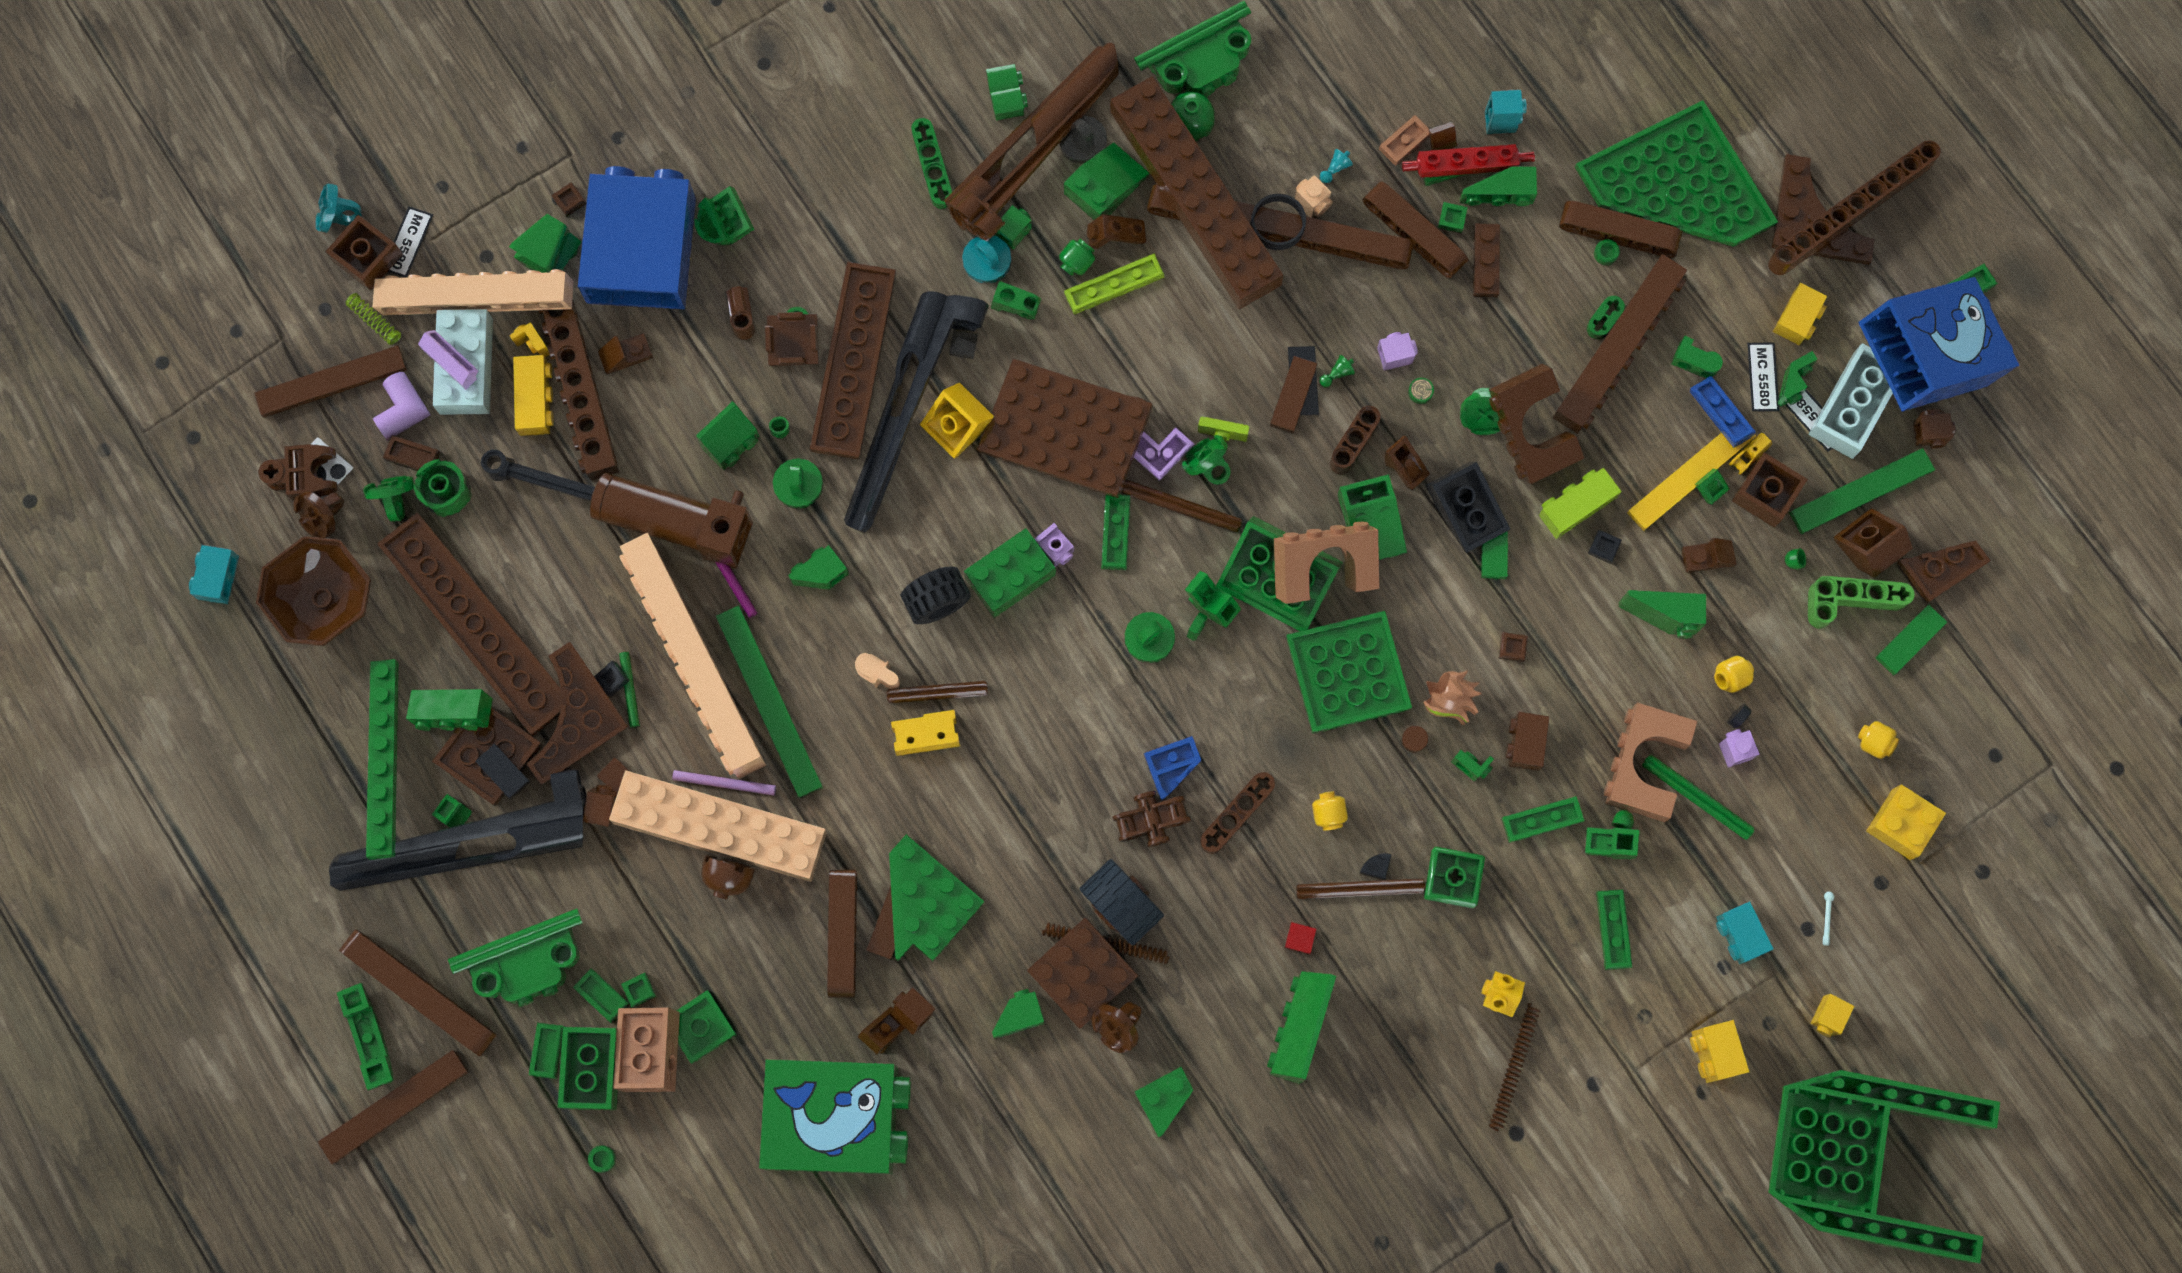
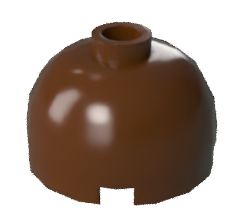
M705 855L701 876L706 887L714 891L713 896L728 900L729 895H739L747 890L753 880L755 868L729 859H720L719 861L716 860L717 856Z

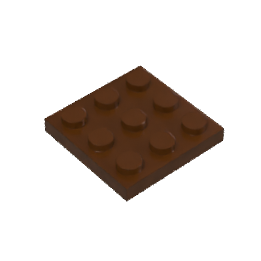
M491 708L488 727H478L474 731L457 728L432 762L496 807L505 793L475 761L493 744H496L522 772L527 766L526 763L533 758L542 746V743Z
M1086 917L1027 970L1079 1029L1092 1019L1093 1013L1102 1005H1107L1138 977V974Z

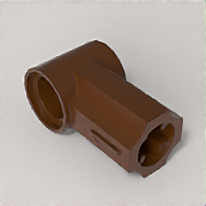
M741 286L732 287L726 291L730 323L734 335L738 339L747 340L755 333L748 288ZM741 322L748 323L744 328L737 327Z

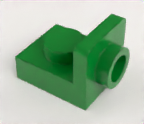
M1460 750L1451 763L1475 782L1479 776L1484 779L1493 769L1490 763L1494 758L1490 755L1480 766L1477 763L1478 759L1473 754Z

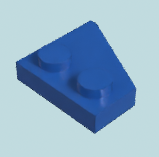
M1193 736L1144 753L1161 801L1165 800L1201 762Z

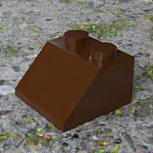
M1872 508L1833 537L1834 541L1853 564L1873 578L1913 549L1906 527Z

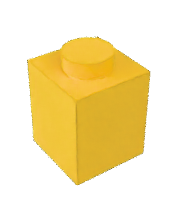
M1832 994L1825 995L1810 1024L1816 1026V1031L1826 1037L1841 1035L1854 1006Z

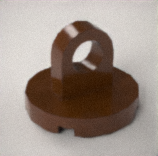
M306 491L296 496L293 503L295 514L299 512L301 517L298 519L299 523L312 537L328 538L336 530L333 516L341 510L345 500L336 492L321 499L315 493Z
M1127 1002L1120 1009L1111 1005H1102L1093 1013L1091 1021L1094 1031L1096 1033L1099 1031L1102 1038L1100 1040L1102 1043L1118 1053L1131 1051L1137 1045L1139 1039L1135 1025L1141 1016V1007L1132 1002Z

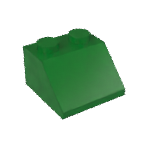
M733 401L696 435L702 450L723 471L727 467L734 466L739 461L740 455L746 449H752L760 437L755 426Z

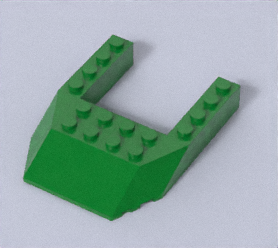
M1844 1070L1785 1085L1782 1090L1768 1193L1817 1231L1951 1260L1980 1264L1984 1236L1876 1215L1890 1110L1989 1130L1997 1129L2000 1102Z

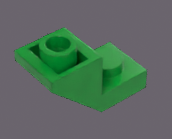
M1813 351L1791 362L1785 370L1778 400L1780 407L1787 403L1790 406L1803 399L1802 394L1808 386L1802 377L1813 371L1812 366L1818 360Z

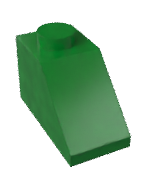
M1029 989L1014 993L1015 998L1009 999L992 1031L994 1039L1045 1024L1035 991L1030 993Z

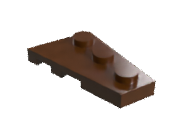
M1975 540L1947 547L1943 550L1924 553L1912 558L1900 559L1897 561V564L1925 602L1928 603L1991 560Z

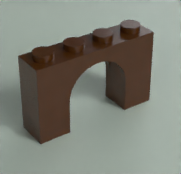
M1540 364L1489 389L1491 398H1489L1490 405L1497 412L1500 419L1498 421L1499 429L1506 435L1508 441L1506 443L1507 451L1511 457H1514L1516 462L1514 470L1519 479H1523L1530 484L1584 459L1577 436L1567 431L1540 444H1529L1524 437L1522 422L1527 410L1536 402L1560 391L1553 369L1544 364Z

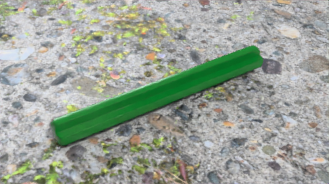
M1648 755L1643 761L1642 766L1740 837L1747 840L1752 836L1755 830L1753 826L1655 756Z

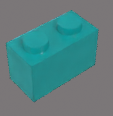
M1521 90L1491 92L1485 109L1487 134L1516 133L1519 124L1523 121V114L1527 111L1526 99H1522Z
M202 545L200 552L195 557L196 570L189 582L190 594L198 600L228 604L239 555L230 549Z
M1750 901L1716 917L1718 920L1716 922L1717 929L1723 937H1726L1730 945L1728 946V951L1733 960L1738 961L1739 965L1773 950Z

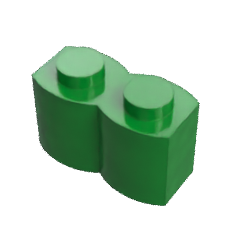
M1015 64L986 69L995 120L1024 116V108L1028 107L1026 93H1021L1019 87L1023 85L1021 70L1016 71Z

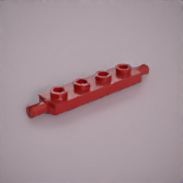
M1516 144L1419 151L1416 161H1402V171L1417 170L1421 178L1501 172L1510 167H1519L1521 162H1534L1535 155L1534 151L1520 153Z

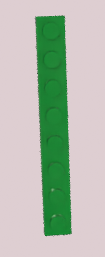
M396 659L370 662L366 857L369 860L395 857L399 662Z

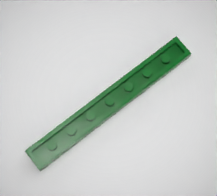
M739 605L716 615L799 799L822 789V784Z

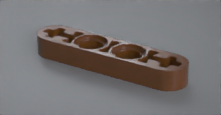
M1267 772L1256 774L1207 828L1200 840L1201 848L1206 853L1215 854L1219 852L1267 799L1275 787L1272 775ZM1258 779L1261 781L1267 779L1269 781L1267 784L1269 789H1261L1258 793V796L1262 797L1260 800L1257 799L1254 793L1247 791L1249 788L1253 792L1257 789L1259 785ZM1246 796L1253 800L1254 804L1250 810L1240 808L1239 800L1242 797ZM1228 815L1233 816L1237 822L1235 828L1230 830L1222 825V819ZM1217 826L1222 833L1228 836L1224 838L1221 834L1216 842L1218 846L1212 845L1209 848L1206 846L1208 842L1206 837H1214L1217 830L1213 828Z

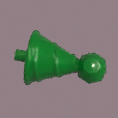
M1339 355L1330 375L1324 374L1320 377V384L1323 387H1329L1332 385L1333 379L1355 375L1354 368L1352 367L1353 359L1348 361L1343 355Z

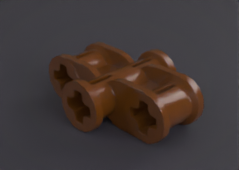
M1156 791L1145 792L1133 797L1134 802L1138 803V809L1122 812L1112 817L1113 821L1117 823L1120 833L1119 842L1130 841L1145 835L1148 836V847H1155L1169 842L1170 838L1166 836L1165 829L1191 822V818L1187 816L1183 801H1185L1184 796L1174 797L1156 803L1155 800Z

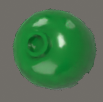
M1188 91L1179 94L1172 100L1171 105L1196 142L1211 133L1215 122V111L1211 101L1205 95Z

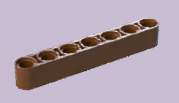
M357 929L352 932L339 949L343 955L476 1055L481 1057L497 1036L495 1032Z

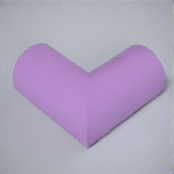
M404 372L395 373L383 382V387L393 401L394 406L375 416L373 420L388 441L392 435L400 434L431 414Z
M1177 428L1159 445L1143 432L1134 458L1160 481L1194 446V443Z

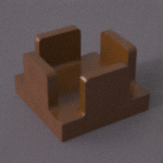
M787 312L767 315L765 346L766 352H768L769 366L819 365L817 314Z

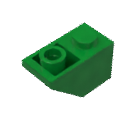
M828 545L825 548L820 547L811 554L812 558L804 564L803 562L796 564L790 570L791 573L788 577L795 586L829 590L847 577L849 572Z

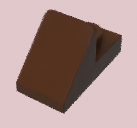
M644 333L620 341L618 336H614L598 351L606 375L653 358Z
M1402 436L1385 452V465L1396 470L1408 489L1413 490L1430 475V472L1406 436Z
M1712 538L1708 543L1684 546L1681 549L1686 573L1737 565L1732 540Z
M891 1006L858 1035V1038L876 1055L884 1053L906 1029L890 1014L893 1010Z

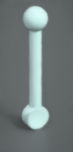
M1832 892L1824 894L1826 912L1823 945L1825 946L1830 945L1831 902L1834 900Z

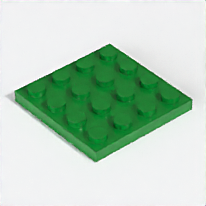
M1385 611L1286 635L1312 734L1412 709Z

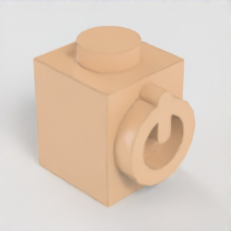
M1315 175L1309 180H1302L1296 187L1295 199L1311 218L1315 215L1317 217L1323 215L1333 203L1330 199L1331 191Z

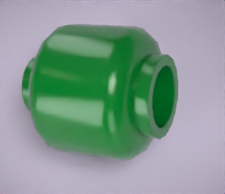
M1082 239L1078 241L1071 240L1059 254V259L1063 262L1060 267L1071 276L1074 273L1084 275L1095 261V255L1093 254L1095 250Z

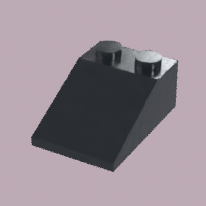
M1468 462L1425 485L1438 511L1465 553L1510 530L1477 462Z

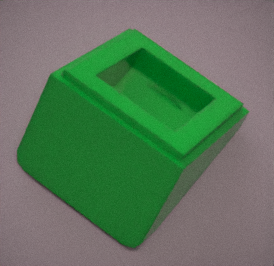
M446 794L432 813V816L451 828L463 825L472 814V811Z

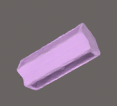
M435 330L424 333L418 345L466 390L477 380L475 376L478 370Z

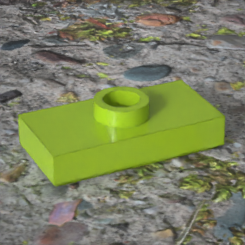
M1202 416L1199 420L1198 433L1213 436L1220 435L1225 441L1233 439L1247 442L1250 426Z

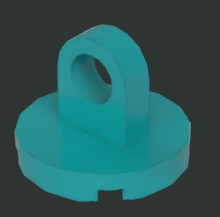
M330 183L324 185L318 202L321 211L316 214L315 220L317 231L327 233L332 222L348 226L357 215L361 216L359 204L338 197L337 185ZM351 210L355 214L352 216H346L343 214V212Z
M993 236L989 241L975 237L966 245L962 255L964 270L976 282L995 283L1004 278L1010 270L1012 260L1010 249L1005 241L997 236Z

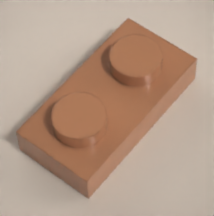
M1414 115L1379 146V150L1397 166L1430 137L1429 128Z

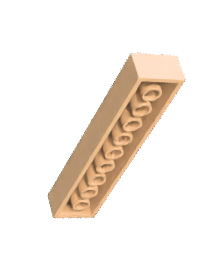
M645 533L621 545L620 548L623 554L619 557L629 575L634 574L630 579L641 598L645 596L641 601L652 620L656 618V621L652 623L663 642L667 640L668 643L664 644V647L674 664L678 662L679 665L675 666V669L685 686L689 684L690 688L686 689L696 708H701L697 713L707 730H712L709 737L718 752H723L724 755L720 759L730 775L735 774L738 779H741L767 766L649 534Z

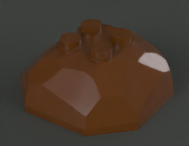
M303 536L262 567L256 604L287 643L324 647L366 615L371 578L341 540Z

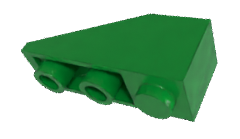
M1510 167L1463 189L1460 203H1466L1469 206H1478L1481 203H1491L1493 206H1503L1505 204L1528 206L1533 204L1537 196L1536 167Z

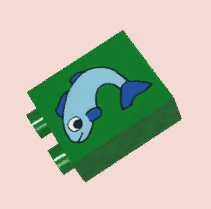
M766 1059L759 1169L893 1175V1163L906 1164L908 1131H896L895 1118L896 1109H909L911 1078L898 1076V1067L895 1064Z

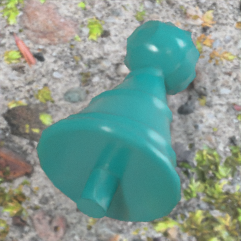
M1338 149L1334 150L1328 171L1320 173V180L1323 183H1330L1333 179L1332 174L1353 166L1352 161L1348 158L1350 152L1346 151L1343 153Z

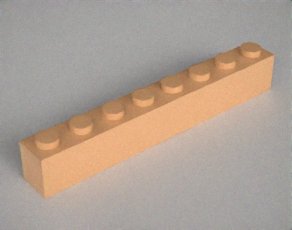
M558 269L551 270L550 273L529 270L523 274L505 271L502 274L495 275L489 272H480L479 275L456 273L455 276L432 274L431 277L409 275L408 278L388 275L383 279H375L373 308L382 315L436 314L437 310L487 309L488 312L572 309L574 280L565 271Z

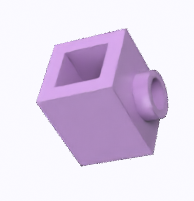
M1392 333L1387 338L1379 340L1377 347L1384 371L1413 364L1415 355L1418 353L1415 340L1410 339L1409 333Z
M1740 729L1725 734L1727 738L1719 743L1728 768L1750 761L1759 755L1750 730L1743 733Z

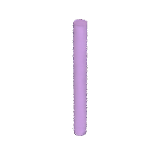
M674 770L672 777L674 781L775 796L776 785Z

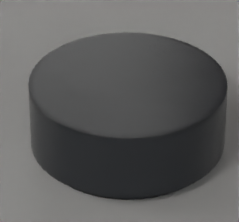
M1745 703L1742 704L1730 716L1727 723L1733 728H1738L1749 717L1752 709Z

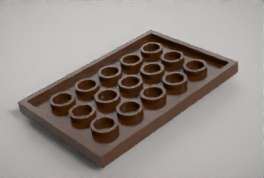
M1013 359L991 413L994 418L986 426L977 450L980 453L1118 498L1151 414L1153 404Z

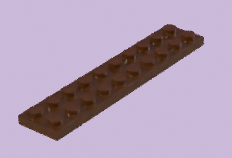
M418 512L377 543L532 736L536 735L560 715L562 704L561 688Z

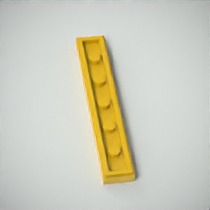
M1720 433L1628 510L1627 514L1645 531L1696 488L1695 483L1712 469H1719L1750 443L1756 435L1733 448L1725 436Z

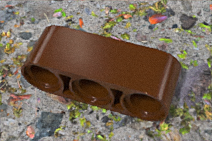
M1371 405L1364 406L1354 418L1333 451L1330 467L1334 473L1344 475L1352 469L1378 427L1381 417L1376 407ZM1370 416L1373 418L1374 423L1367 424L1362 420V417ZM1357 436L1360 438L1361 443L1352 444L1349 437ZM1343 456L1349 463L1341 465L1336 461V458Z

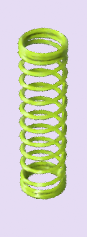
M358 293L351 294L346 300V306L353 310L355 314H358L359 318H363V321L367 322V325L371 326L376 333H380V337H384V340L389 345L395 344L400 339L401 332L394 330V326L389 328L390 322L385 324L386 319L381 320L382 315L376 316L378 312H372L373 307L368 308L369 303L364 304L365 300H360L361 296Z

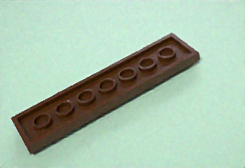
M847 262L810 444V452L860 460L896 278V269Z

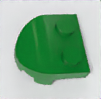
M727 187L711 199L705 197L698 205L699 212L697 219H694L695 228L699 236L708 242L717 245H731L754 230L734 187Z

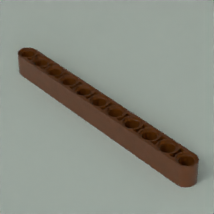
M1157 184L1153 185L1147 211L1156 216L1181 221ZM1235 201L1251 225V217L1255 205ZM1261 207L1254 217L1258 232L1265 239L1273 242L1289 241L1297 236L1302 228L1300 215ZM1306 217L1303 236L1294 246L1395 269H1408L1414 243L1409 239Z

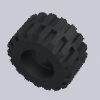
M953 566L942 567L920 576L908 584L900 594L914 624H928L940 620L959 610L971 598V594L959 569Z

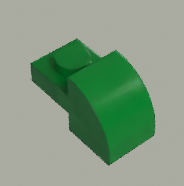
M1587 827L1585 854L1612 857V859H1635L1638 857L1640 830Z

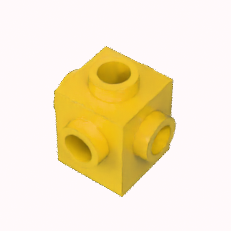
M1495 971L1492 979H1486L1481 991V994L1485 995L1483 1006L1495 1012L1513 1017L1522 999L1525 982Z

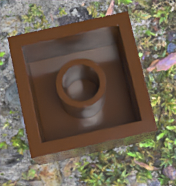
M359 215L325 251L336 265L370 291L374 287L375 279H381L403 255L396 243Z
M1764 452L1756 461L1733 497L1732 502L1775 528L1783 520L1808 479Z

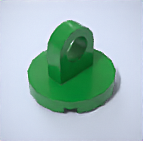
M1490 388L1475 390L1472 395L1463 401L1460 407L1462 425L1476 435H1490L1500 431L1498 426L1499 416L1492 409L1489 398H1491Z
M1214 435L1215 439L1205 438L1192 447L1185 456L1187 461H1182V467L1188 475L1193 476L1203 473L1212 484L1220 485L1225 483L1231 474L1230 467L1223 458L1228 444L1222 436ZM1216 466H1222V474L1219 477H1212V469Z
M800 458L791 459L781 464L773 478V489L777 498L787 507L795 509L806 508L812 505L821 496L824 486L822 474L817 466L809 460Z
M409 476L386 478L378 486H375V483L366 485L363 488V493L366 499L382 498L389 521H401L405 516L401 494L414 489V478Z
M1145 612L1135 616L1128 623L1124 633L1125 646L1129 654L1141 662L1156 663L1165 659L1172 651L1175 642V632L1170 621L1163 615L1155 612Z

